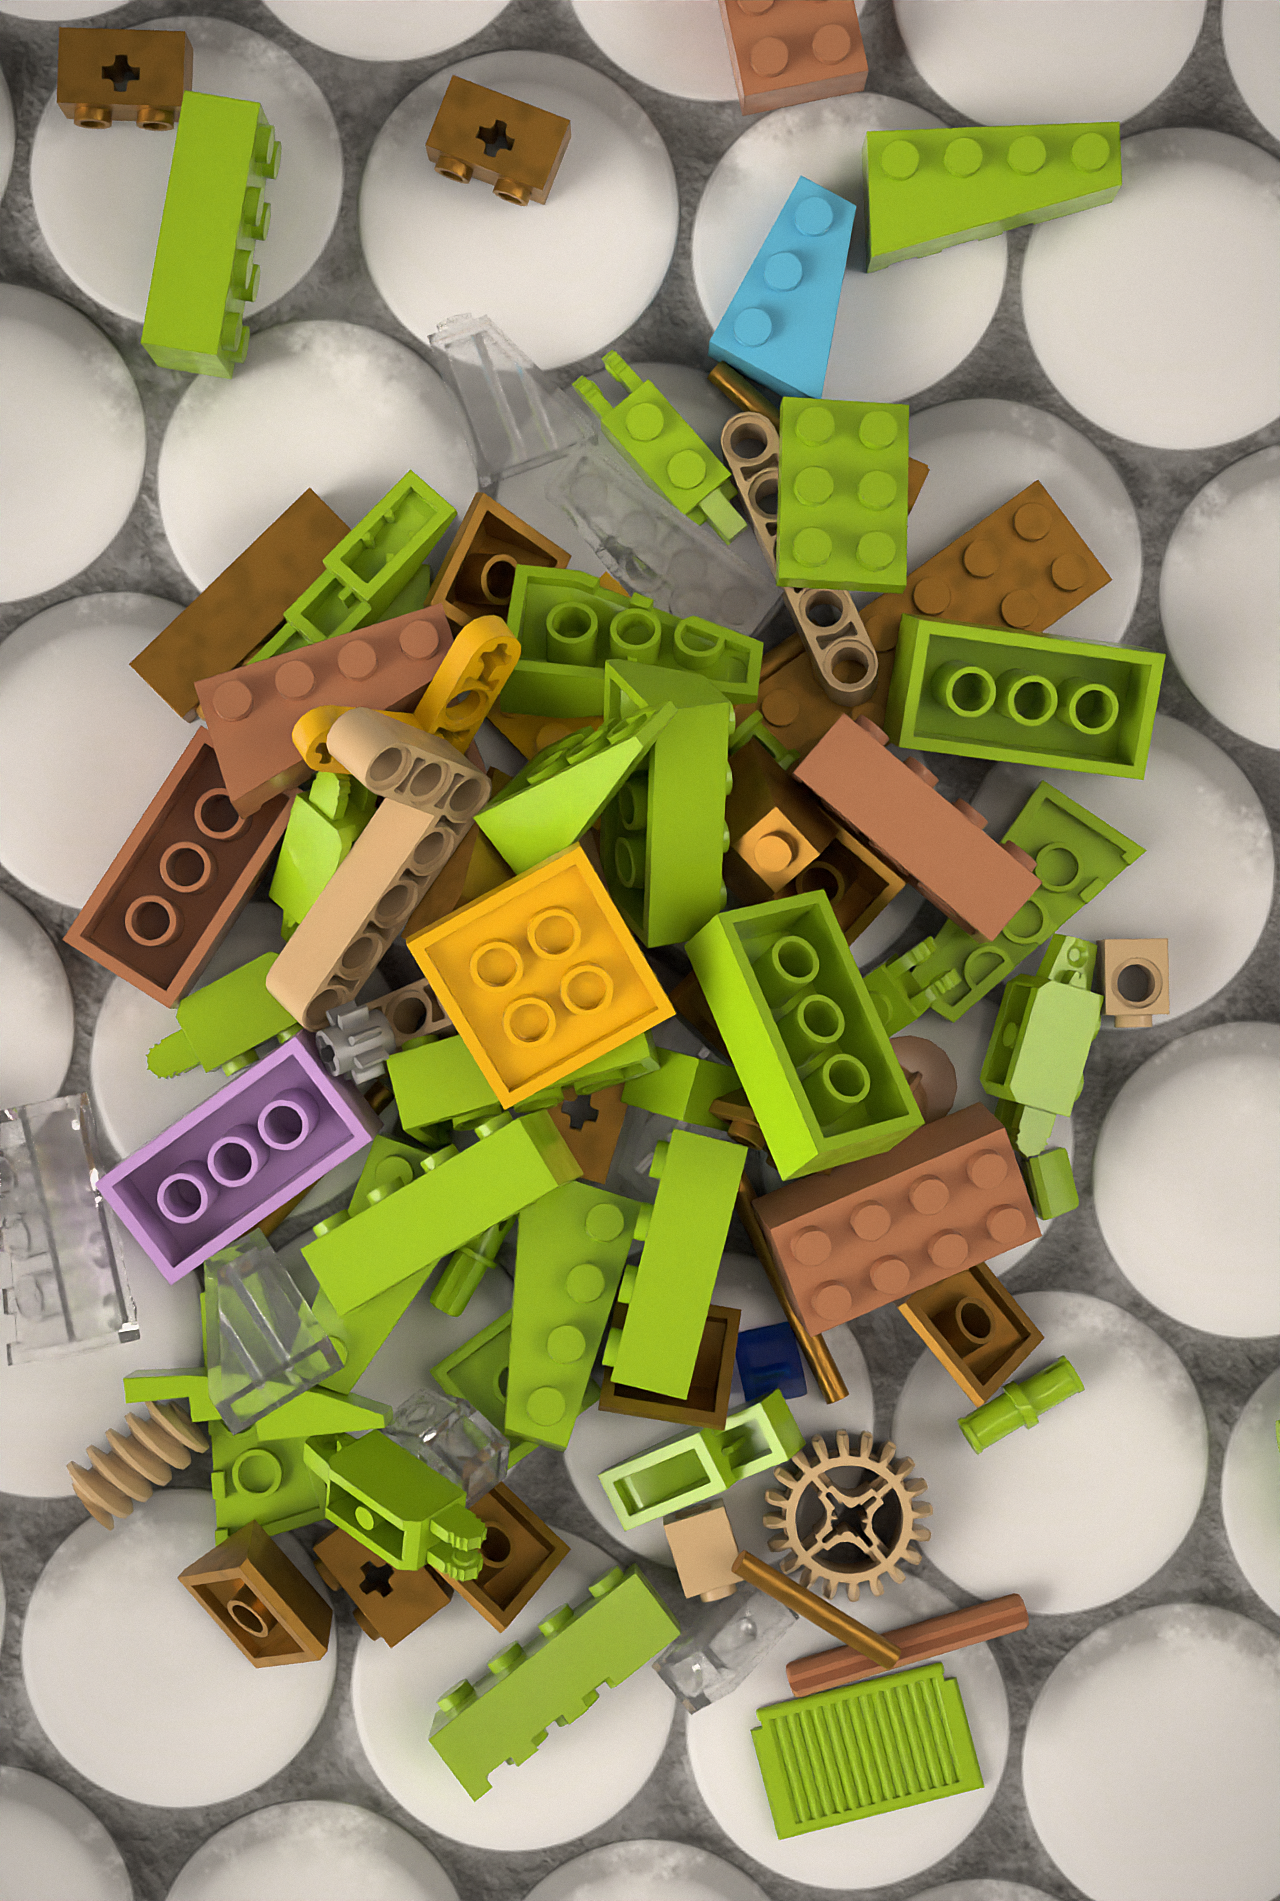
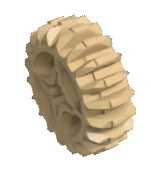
M837 1429L835 1432L836 1449L827 1451L822 1436L815 1434L811 1437V1442L817 1455L808 1460L802 1450L798 1451L792 1457L793 1462L799 1467L795 1474L786 1467L780 1465L775 1467L773 1471L774 1477L786 1485L787 1488L785 1491L775 1488L765 1490V1501L782 1508L781 1511L764 1514L762 1522L766 1528H783V1532L772 1536L767 1541L770 1552H781L789 1548L792 1550L780 1563V1568L785 1574L794 1572L801 1565H804L805 1568L799 1579L801 1586L809 1590L813 1587L818 1577L821 1576L824 1578L822 1595L825 1599L832 1600L836 1594L838 1582L846 1583V1593L849 1601L856 1602L860 1597L859 1582L868 1580L872 1593L877 1597L884 1594V1588L878 1577L879 1575L887 1571L893 1581L901 1584L906 1579L901 1567L896 1563L900 1557L911 1564L918 1565L922 1560L921 1554L914 1547L910 1546L908 1542L910 1539L920 1542L930 1540V1530L923 1525L914 1523V1519L931 1516L933 1514V1507L929 1502L912 1501V1498L923 1494L928 1489L924 1478L903 1481L915 1467L914 1461L909 1456L901 1458L893 1465L889 1464L896 1450V1445L892 1441L886 1440L881 1444L876 1454L871 1453L873 1445V1435L871 1432L863 1430L859 1435L857 1448H849V1438L846 1430ZM839 1466H859L870 1469L879 1474V1476L871 1482L866 1480L856 1488L847 1489L838 1486L824 1472ZM809 1484L822 1501L824 1510L820 1519L812 1526L813 1531L801 1540L796 1531L795 1515L801 1494ZM894 1489L898 1501V1520L893 1535L885 1545L872 1528L871 1521L875 1511L883 1504L882 1498ZM828 1492L832 1493L839 1503L843 1502L849 1508H853L857 1504H863L864 1510L856 1512L860 1518V1525L868 1537H864L855 1526L851 1527L845 1521L837 1526L831 1525V1520L838 1519L833 1501L827 1494ZM840 1542H850L860 1547L870 1558L855 1563H836L823 1559L816 1554L823 1548L828 1551L832 1546Z

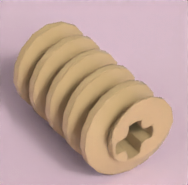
M158 1400L146 1401L145 1405L151 1417L147 1421H144L132 1412L125 1415L124 1417L131 1434L126 1438L112 1428L106 1431L105 1434L112 1449L108 1454L92 1444L87 1447L86 1452L92 1464L89 1470L74 1461L66 1465L73 1481L72 1486L75 1493L92 1516L110 1531L114 1529L112 1514L118 1518L126 1519L134 1512L131 1497L145 1503L153 1496L150 1481L157 1485L165 1486L172 1480V1471L169 1464L182 1470L191 1464V1454L188 1447L199 1453H204L210 1448L206 1437L196 1422H192L191 1416L173 1400L166 1405Z

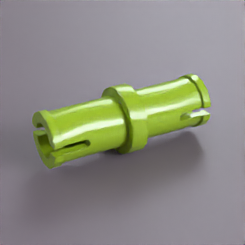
M1064 1355L1018 1385L1014 1380L1002 1386L1003 1394L967 1416L956 1420L964 1437L977 1455L1023 1425L1029 1430L1039 1424L1038 1416L1077 1392L1080 1393L1085 1390L1080 1377Z

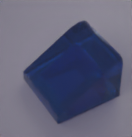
M788 1321L738 1332L735 1357L746 1402L777 1388L780 1389L785 1400L802 1397L808 1393L795 1334Z

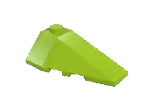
M516 564L507 626L521 644V655L500 692L501 712L554 718L604 715L605 660L617 658L704 675L731 701L732 705L757 703L764 642L695 615L683 619L654 607V599L634 592L631 598L601 587L600 578L579 570Z
M671 700L637 710L621 722L616 717L606 720L598 727L597 731H594L591 725L581 728L542 748L473 819L515 874L519 875L576 843L591 828L678 712V709Z

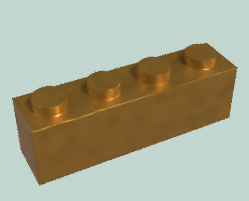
M309 487L129 665L182 719L191 723L199 716L205 721L194 682L246 666L287 623L283 613L327 569L322 560L351 529Z

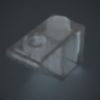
M420 1388L393 1410V1420L385 1428L377 1429L467 1492L465 1506L467 1509L507 1477L510 1441L466 1399Z

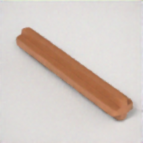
M1013 1593L879 1635L901 1648L900 1657L890 1669L892 1670L1026 1629L1029 1626V1617L1023 1599L1019 1594ZM843 1645L791 1661L786 1665V1675L795 1697H804L888 1671L849 1645Z

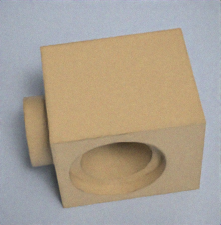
M1168 938L1096 940V945H1098L1096 953L1097 994L1105 996L1100 1011L1101 1015H1114V1028L1152 1027V1015L1170 1014ZM1129 965L1139 967L1145 973L1148 981L1145 994L1134 1002L1125 999L1119 992L1117 985L1119 974Z
M723 1498L663 1516L664 1530L686 1599L700 1595L702 1602H710L737 1592L736 1583L744 1579L731 1572V1568L740 1552Z

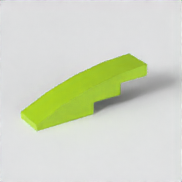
M410 469L322 560L327 569L283 613L287 623L247 665L375 624L425 561L457 516V510Z
M195 1367L136 1370L123 1378L126 1404L189 1397L192 1422L255 1416L258 1441L385 1428L393 1420L392 1406L351 1392L345 1395L310 1381L267 1372Z

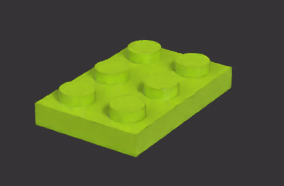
M783 397L780 405L776 586L903 594L907 586L909 405Z

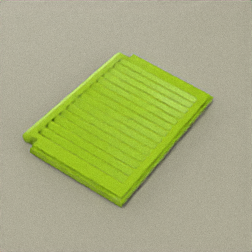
M937 1662L758 1708L756 1716L761 1721L762 1726L750 1729L778 1840L984 1788L957 1677L944 1679V1665L942 1662Z

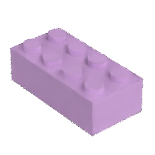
M302 1028L120 1161L94 1183L170 1285L177 1282L368 1144L383 1128L384 1123L352 1080H345L343 1074L332 1076L326 1070L317 1051L316 1032H310Z

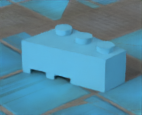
M800 176L711 337L708 349L709 357L718 362L725 361L736 372L782 397L821 399L856 205L811 180Z

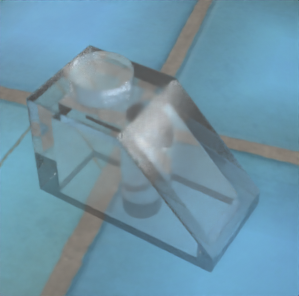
M744 1580L736 1586L737 1592L722 1598L690 1624L651 1667L692 1715L734 1692L800 1618L799 1615Z

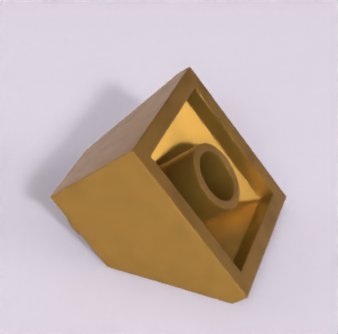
M754 737L727 760L731 768L733 784L731 793L726 795L725 821L729 830L730 844L728 851L723 853L722 878L725 885L746 907L760 904L776 894L815 860L840 831Z

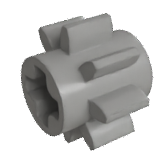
M354 1000L327 1010L326 1015L330 1026L318 1031L315 1037L317 1051L326 1070L332 1076L343 1074L345 1080L354 1078L357 1085L385 1074L382 1062L389 1059V1055L393 1054L396 1048L394 1033L386 1016L379 1009L368 1011L366 1004L357 1007Z

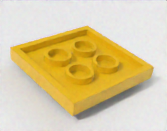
M579 841L406 938V945L504 1110L676 1014L674 1006Z

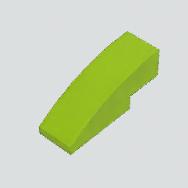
M777 1388L729 1409L724 1431L692 1426L617 1463L597 1476L624 1531H628L723 1492L741 1479L788 1461L806 1445V1442L780 1389Z

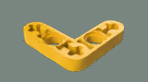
M488 615L474 619L457 635L413 714L384 710L374 711L445 739L464 755L515 668L521 655V644L502 618ZM471 690L465 700L458 705L446 708L451 699L462 692ZM319 706L308 711L295 724L292 732L293 743L311 769L320 772L351 774L328 752L326 742L327 735L336 720L348 710L356 707Z

